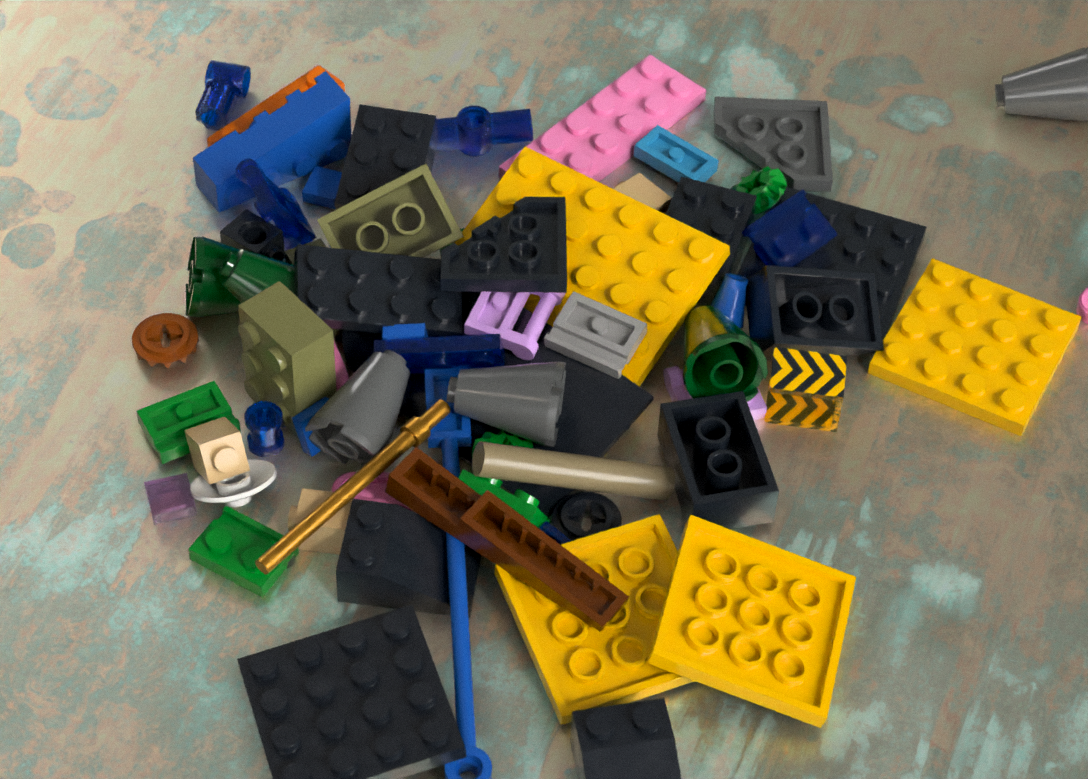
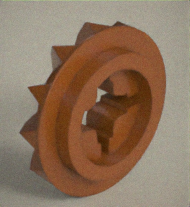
M161 313L146 318L138 324L132 335V346L138 360H147L151 368L158 363H163L168 369L172 362L178 361L185 364L188 355L196 354L197 342L199 341L198 331L193 322L182 315L174 313ZM164 333H167V337L170 338V346L166 348L162 347L161 344Z

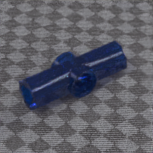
M471 105L461 109L457 117L437 119L439 141L436 152L460 149L465 155L478 157L488 153L492 145L533 141L530 109L489 113L484 107Z

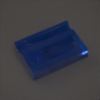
M804 189L741 232L744 237L748 236L754 243L753 249L765 265L794 267L838 235L814 203L811 205L806 199L805 195L807 193Z

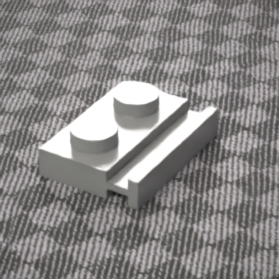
M573 291L555 319L552 330L549 334L545 335L544 343L547 348L619 379L623 368L630 362L645 337L647 323Z

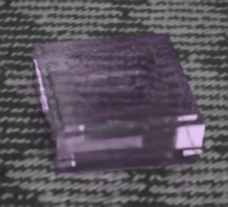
M187 473L144 482L154 525L197 515Z

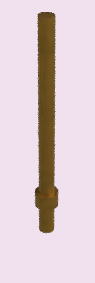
M439 399L420 417L414 416L400 428V434L261 555L255 561L257 568L266 575L270 573L411 447H419L431 436L430 430L451 412L449 405L444 400Z

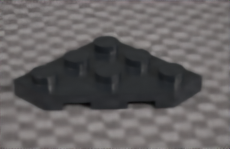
M525 196L513 204V211L502 218L495 215L472 230V237L459 246L452 243L441 250V291L567 293L566 197Z

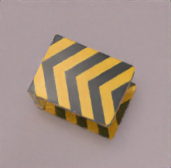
M781 347L774 348L764 421L771 424L837 432L844 398L847 356Z

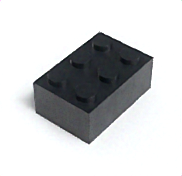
M360 104L334 202L335 210L424 164H427L431 172L439 141L436 115Z
M681 177L666 215L730 247V255L696 303L710 306L723 282L724 275L726 273L735 274L753 228L757 196Z
M738 391L662 403L660 405L657 437L667 466L672 467L674 470V489L685 523L690 514L728 529L774 522L779 489L744 392Z

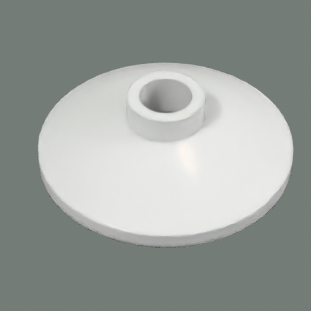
M249 459L250 471L210 485L199 475L192 482L190 491L192 497L201 502L226 503V506L231 508L244 506L252 500L251 496L259 493L275 480L277 475L276 468L271 462Z

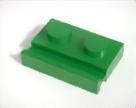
M215 380L136 411L138 422L153 449L157 451L162 464L190 454L184 431L186 429L226 417L241 433L240 422L232 414V409Z
M464 469L462 470L458 478L481 496L489 490L546 533L552 521L537 508L540 502L538 499L520 489H516L514 495L500 488L503 483L501 480L476 477L474 474Z
M225 506L222 509L223 514L218 520L214 519L188 549L190 560L263 598L286 570L289 560L299 554V547L267 575L262 573L257 568L255 561L284 535Z

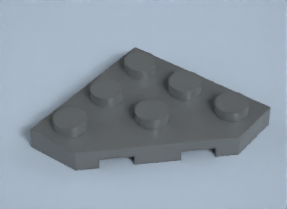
M715 97V135L762 169L767 166L771 169L779 168L786 178L787 187L800 191L831 192L833 177L827 101Z

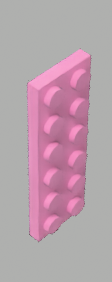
M649 55L526 147L600 182L633 157L634 145L657 125L668 130L702 104L706 98V89L654 56ZM522 150L499 166V178L503 177Z

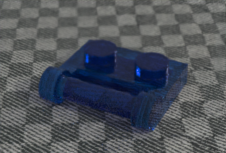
M244 159L237 165L235 171L237 178L252 188L257 198V201L254 202V207L266 222L273 220L275 225L283 230L285 238L288 239L292 236L302 245L317 238L295 196L284 187L279 188L265 175L261 166L253 159Z

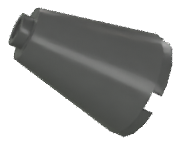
M1081 48L1001 77L1002 84L995 85L997 107L1004 106L1005 114L1088 122V48Z
M385 350L383 353L374 352L309 420L305 427V432L313 431L309 437L311 442L322 452L340 463L346 464L349 459L362 463L359 469L377 455L392 439L410 371L405 366V359L390 350Z
M556 361L460 369L458 378L450 377L447 402L454 403V412L544 447L554 448L558 434V428H555L559 415H561L564 396L566 362Z

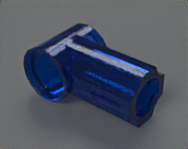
M216 60L210 61L205 75V90L195 110L196 120L201 122L206 129L219 131L221 127L228 125L238 99H245L248 94L251 80L250 67Z

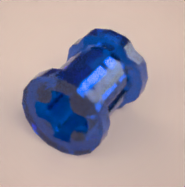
M269 401L253 403L247 408L244 415L245 425L250 430L247 435L249 451L259 457L277 455L285 446L283 431L280 429L283 423L281 408Z

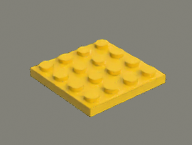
M932 258L883 340L884 350L876 351L870 361L868 374L1022 436L1079 327L1081 316Z
M660 514L561 544L565 549L629 596L627 603L601 632L498 565H495L494 574L560 725L571 722L572 711L630 703L694 682L691 679L647 663L678 552Z
M690 514L683 530L647 663L821 728L828 717L856 577Z

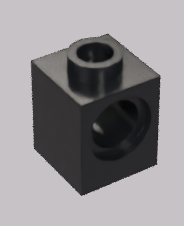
M247 209L220 231L221 243L283 261L285 258L283 230Z

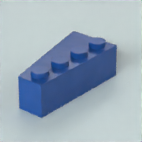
M326 71L315 77L316 85L302 93L297 89L285 98L288 103L270 115L265 110L253 118L254 121L247 130L242 133L234 130L193 157L196 186L218 213L238 206L265 192L274 190L301 176H305L312 172L315 166L324 167L347 156L352 136L350 97Z

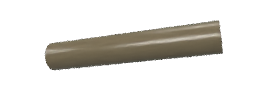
M482 441L477 443L472 459L474 476L664 501L670 499L675 485L674 470L669 466Z

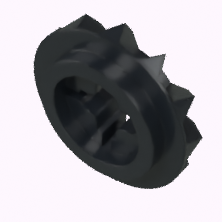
M577 492L564 497L556 505L552 514V524L555 537H560L564 543L619 527L622 524V518L616 504L606 496L595 492ZM585 513H590L589 519H591L592 523L588 531H584L581 525L583 518H585Z

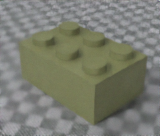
M427 164L317 219L331 248L425 258L464 237Z
M278 281L238 305L240 319L238 332L242 338L243 348L241 360L245 367L246 376L244 387L254 402H261L270 411L273 419L280 427H287L298 438L292 417L324 397L330 399L337 391L333 330L285 285Z

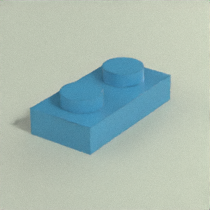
M659 125L634 145V157L678 183L681 177L706 182L718 169L719 160Z

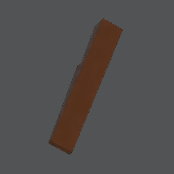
M415 447L388 474L385 493L599 632L607 626L629 599L627 594L489 490L481 496L418 447Z

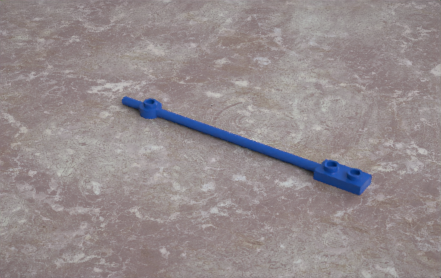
M467 368L425 369L426 411L439 399L444 400L451 409V412L430 430L431 436L428 438V448H441L442 466L458 478L460 476L459 447H471V424L469 417L454 412V403L447 402V392L450 377L458 378L460 369ZM446 532L456 723L465 745L467 757L445 764V779H463L460 775L465 772L475 774L476 777L474 779H492L491 759L487 753L476 747L464 543Z

